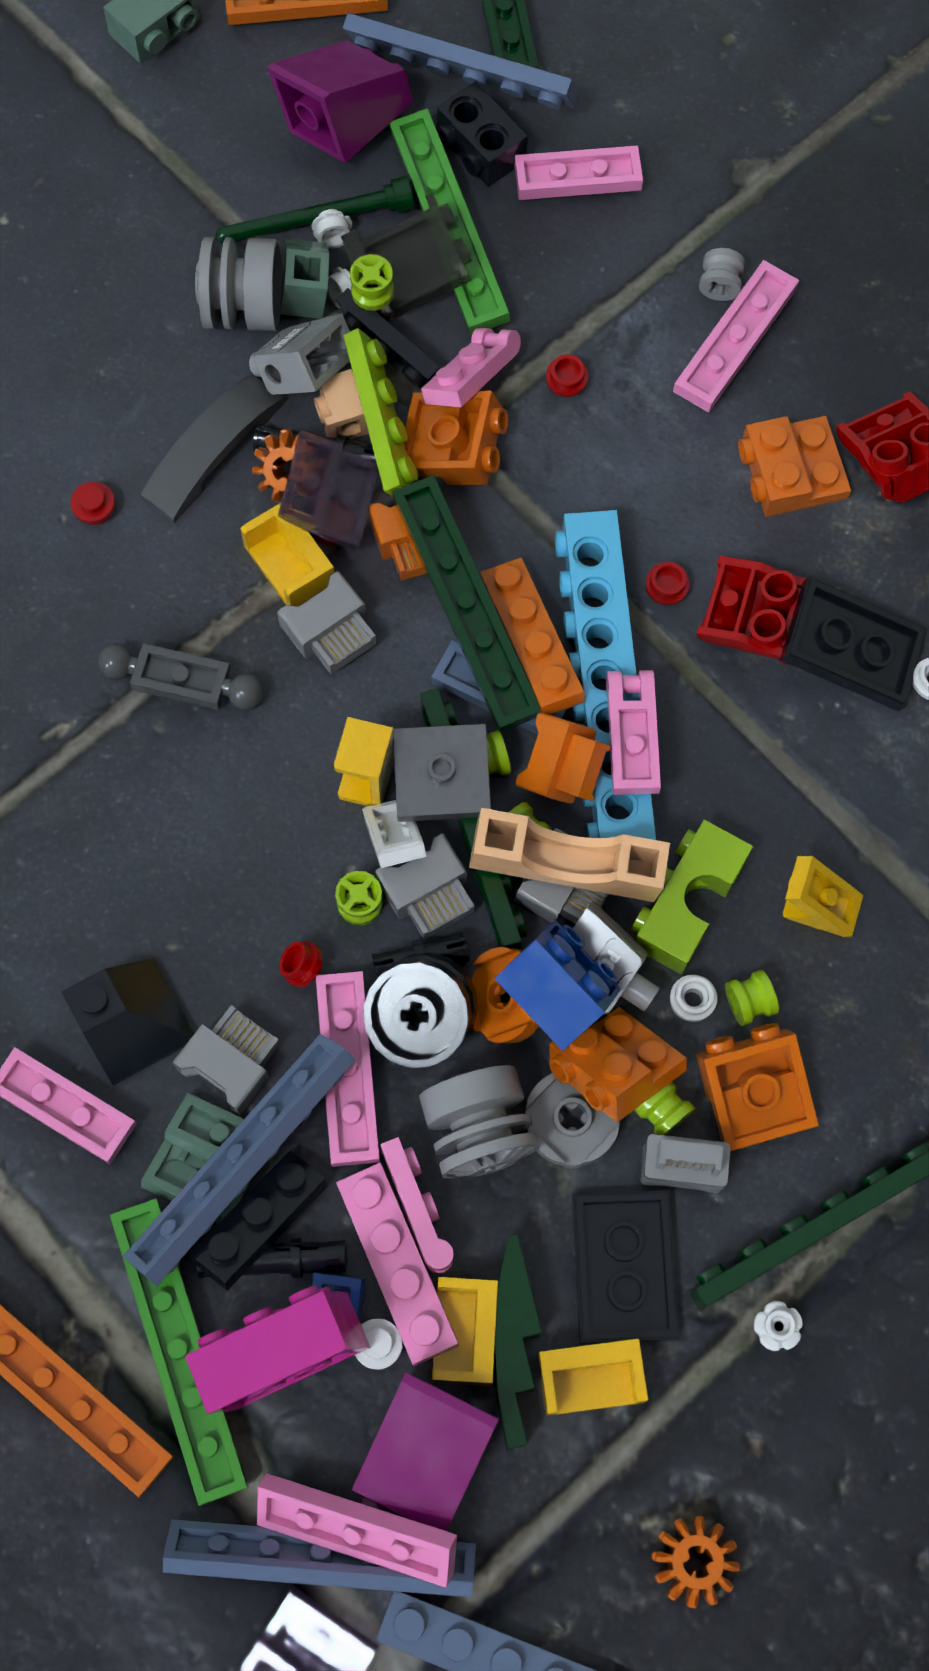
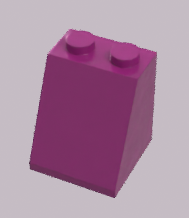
M348 40L280 60L267 67L290 133L344 163H347L413 103L408 85V75L399 64L390 63L375 55L370 49H363Z
M405 1372L353 1485L352 1491L361 1495L358 1503L386 1512L391 1510L407 1519L447 1531L499 1419Z

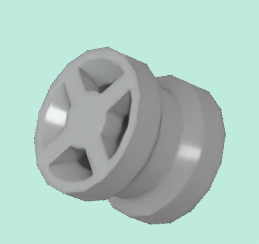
M716 248L708 251L703 259L705 273L700 277L699 282L701 293L717 301L735 299L741 292L742 281L739 276L742 275L745 268V259L742 254L729 248Z

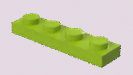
M357 328L344 334L343 337L384 492L393 497L392 491L415 483L414 481L418 480V473L414 462L407 456L404 445L408 436L404 424L396 415L393 404L397 402V394L393 384L385 374L383 366L387 363L385 351L377 339H371Z

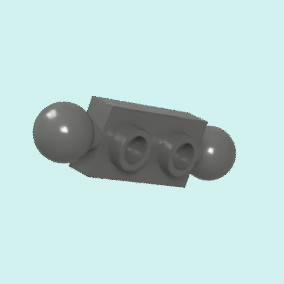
M117 643L105 646L98 655V667L103 675L110 679H122L128 674H132L130 681L132 690L215 710H219L223 696L229 697V700L235 707L249 710L258 706L264 695L263 685L257 677L251 674H241L233 679H228L231 671L230 664L219 660L142 643L138 657H134L126 646Z

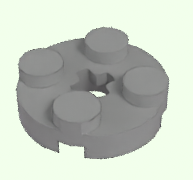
M553 1073L537 1083L527 1100L525 1114L531 1116L532 1126L526 1129V1132L537 1135L540 1147L536 1152L553 1164L569 1169L592 1164L611 1149L617 1138L619 1122L614 1121L602 1110L597 1111L593 1109L580 1092L570 1084L561 1083ZM565 1107L569 1111H573L577 1107L584 1112L580 1119L584 1126L579 1130L574 1127L568 1130L561 1125L564 1118L560 1111Z

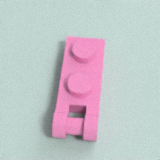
M489 328L475 329L472 334L471 343L462 348L451 362L439 369L436 375L421 388L425 404L462 407L517 355L521 345L519 333L516 330L506 329L501 330L499 333H494Z
M639 670L638 675H622L621 671H607L606 692L608 699L613 795L659 794L661 780L654 671ZM639 693V701H623V694Z
M399 1137L380 1144L382 1155L425 1266L433 1274L446 1273L453 1264V1248L450 1243L437 1237L432 1222L439 1220L440 1217L430 1192L421 1195L414 1177L422 1174L412 1146L403 1150Z

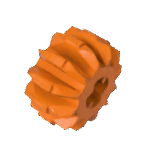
M289 428L281 430L279 438L273 434L266 436L264 440L267 448L260 447L254 452V455L264 464L252 467V472L256 475L264 474L266 480L260 482L258 488L264 491L272 486L274 488L272 501L279 502L286 494L290 505L299 503L300 494L307 500L314 497L315 491L312 485L322 486L326 481L315 470L328 466L326 459L315 460L313 455L321 450V444L317 442L307 447L308 433L302 431L294 440L293 433ZM293 459L298 468L294 469L292 473L287 474L282 466L287 464V461Z
M694 1517L691 1534L683 1519L678 1518L673 1521L674 1529L679 1537L677 1540L665 1531H661L658 1535V1539L670 1548L668 1554L660 1551H654L651 1554L653 1561L667 1562L668 1565L667 1569L658 1571L654 1575L655 1581L663 1583L672 1578L675 1579L667 1592V1597L671 1600H676L680 1597L685 1587H687V1607H697L699 1590L702 1591L706 1602L713 1606L718 1603L717 1595L713 1588L714 1584L726 1592H731L734 1587L729 1580L721 1575L723 1570L738 1572L740 1570L739 1563L724 1561L723 1557L724 1554L733 1552L737 1545L733 1540L725 1541L719 1545L716 1543L724 1530V1527L719 1523L714 1524L706 1536H704V1517ZM694 1546L695 1552H705L707 1556V1561L701 1564L703 1573L699 1576H696V1571L688 1570L686 1572L683 1565L684 1562L690 1559L688 1549Z

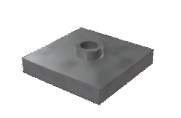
M486 724L393 729L398 822L478 818L481 808L491 809Z

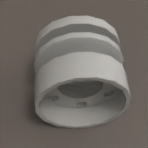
M204 237L201 242L199 261L197 262L195 273L196 301L199 305L203 328L216 329L221 310L222 322L226 330H233L238 311H244L248 330L278 331L281 317L282 259L279 240L249 238L244 258H238L236 243L232 237L225 238L221 257L217 238Z
M493 1066L458 1075L426 1089L419 1095L428 1129H451L452 1132L434 1143L436 1155L453 1154L439 1163L443 1178L476 1177L490 1174L512 1166L516 1161L532 1154L540 1147L536 1134H519L532 1126L531 1116L527 1114L507 1115L506 1111L524 1100L522 1087L514 1066Z

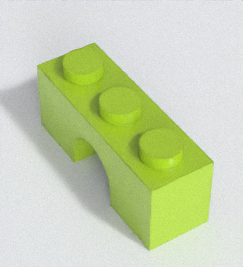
M703 820L697 832L688 829L676 850V854L682 856L676 869L673 871L668 867L666 868L664 888L659 894L657 902L652 909L644 906L631 928L632 931L637 933L636 941L647 951L648 957L681 975L683 974L709 926V923L701 920L689 911L684 896L694 889L705 888L726 898L753 848L752 845L706 820Z

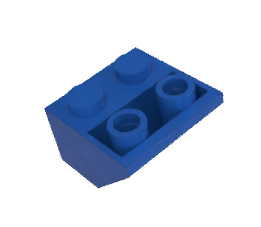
M554 920L494 979L563 1051L606 1012L621 989L616 984L618 979L611 968L601 960L595 962L584 951V942L576 931L568 925L561 926Z

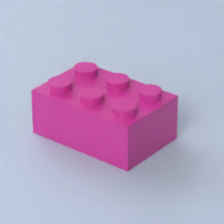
M312 1286L291 1295L288 1298L291 1306L287 1308L283 1307L272 1311V1308L268 1307L243 1318L245 1327L242 1329L238 1328L227 1332L226 1328L198 1339L197 1342L200 1348L184 1356L207 1414L239 1410L371 1348L348 1292L331 1291L329 1286L318 1289L317 1286Z

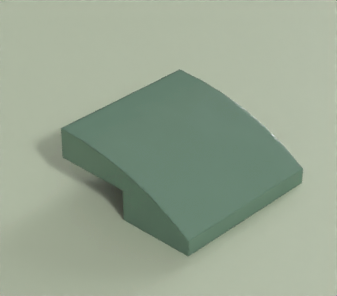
M187 1093L165 1130L164 1141L141 1179V1188L172 1201L244 1119ZM253 1178L247 1183L244 1191L231 1201L214 1222L219 1223L245 1197Z

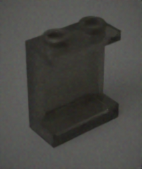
M434 193L425 196L430 207L429 209L366 240L362 239L356 229L341 236L351 264L361 256L368 254L379 255L391 264L394 285L393 299L389 305L375 311L386 321L472 281L466 264L472 262L471 255L462 237L456 240L452 232L453 229L458 227L454 214L448 203L442 206L439 204ZM367 285L366 287L374 288L378 287L379 285Z

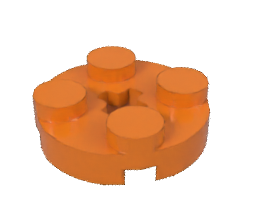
M497 947L481 954L472 965L477 966L471 981L476 989L478 1004L473 1029L477 1032H482L487 1037V1040L494 1043L511 1044L521 1042L530 1037L539 1027L511 996L509 1003H501L500 995L506 991L494 978L522 952V950L515 948Z

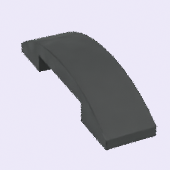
M253 374L233 385L211 403L174 443L148 480L140 494L141 498L175 523L203 492L201 483L252 428L256 429L258 424L265 425L286 402L285 397L281 394L272 395L268 392L264 382Z

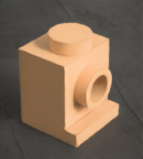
M351 369L337 372L319 388L320 396L314 398L321 423H325L326 437L337 438L340 434L346 435L349 440L367 435L369 432L353 372Z

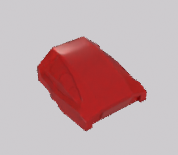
M911 391L903 394L902 399L848 424L843 422L836 425V432L842 444L856 457L866 473L880 488L883 498L904 503L929 491V408Z
M719 555L714 586L701 626H698L696 632L697 638L710 644L732 647L745 652L775 658L782 664L787 665L788 663L781 661L780 657L802 583L807 578L794 576L785 570H777L762 562Z

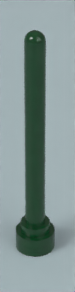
M407 176L390 179V184L383 185V190L223 226L216 231V238L218 242L223 244L226 237H232L235 241L310 225L321 212L328 209L341 211L344 216L387 207L388 211L396 209L397 213L414 210L409 180Z

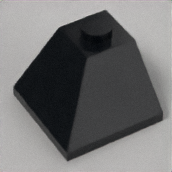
M154 958L103 969L62 991L79 1027L113 1086L184 1048L194 1035Z

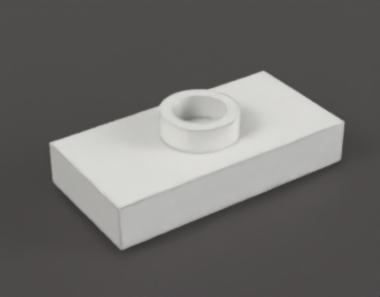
M396 800L362 809L380 868L427 857L416 822H398Z

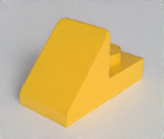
M797 856L794 870L788 883L783 916L794 922L842 937L852 938L864 895L815 857Z

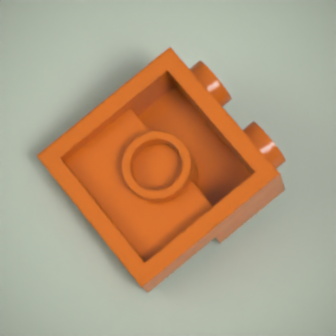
M478 391L462 407L428 405L424 402L422 392L413 393L405 425L408 439L404 442L407 456L415 464L418 477H430L432 475L434 477H441L448 486L487 485L490 473H496L499 469L500 454L496 443L498 434H505L507 431L508 414L492 391Z
M788 416L746 425L742 439L738 440L739 456L743 465H749L752 474L750 478L752 497L756 503L761 502L765 517L849 498L851 488L826 416L790 423Z
M620 1007L587 1028L563 1051L554 1041L549 1043V1066L553 1075L561 1083L570 1084L580 1092L593 1109L597 1111L602 1110L617 1123L687 1071V1058Z
M778 1023L755 1027L750 1030L752 1038L735 1043L733 1036H723L709 1040L705 1043L707 1051L696 1053L706 1098L712 1104L721 1142L728 1143L730 1151L819 1126L796 1034L786 1028L780 1030Z

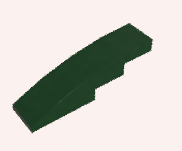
M517 1234L508 1236L497 1290L494 1345L496 1394L506 1451L527 1445L516 1395L533 1391L535 1387L523 1341L540 1337L542 1333Z

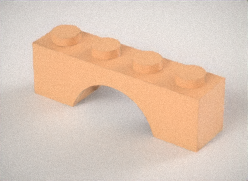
M481 808L476 824L469 868L654 902L664 888L670 843L625 834L610 838L572 836L544 828L536 824L529 816Z

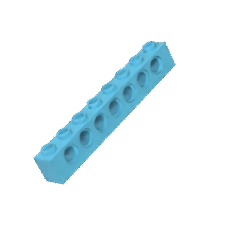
M617 510L564 514L562 531H555V550L557 558L564 557L566 571H559L561 598L569 597L570 611L564 612L563 615L565 638H573L575 651L568 653V658L585 695L584 703L573 706L574 721H582L583 726L595 729L596 736L594 740L610 745V734L601 731L597 726L601 721H609L607 692L597 689L592 682L598 679L606 680L607 671H621L622 675H637ZM592 558L599 564L596 566H585L579 560ZM587 598H597L604 605L591 607L584 600ZM593 638H600L605 640L609 646L598 649L592 647L588 641ZM639 693L623 694V701L640 700ZM606 751L602 766L606 763H611L610 751ZM600 768L592 793L595 796L594 800L583 799L584 807L592 806L593 822L586 824L587 838H610L625 834L656 840L651 794L613 795L612 776L606 774ZM614 805L622 806L628 811L629 816L625 819L617 820L610 817L606 809Z

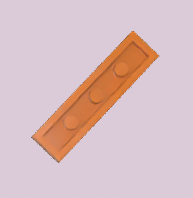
M225 0L228 25L347 15V13L358 14L388 11V0Z
M522 557L481 571V579L537 698L541 712L550 715L584 703V690Z

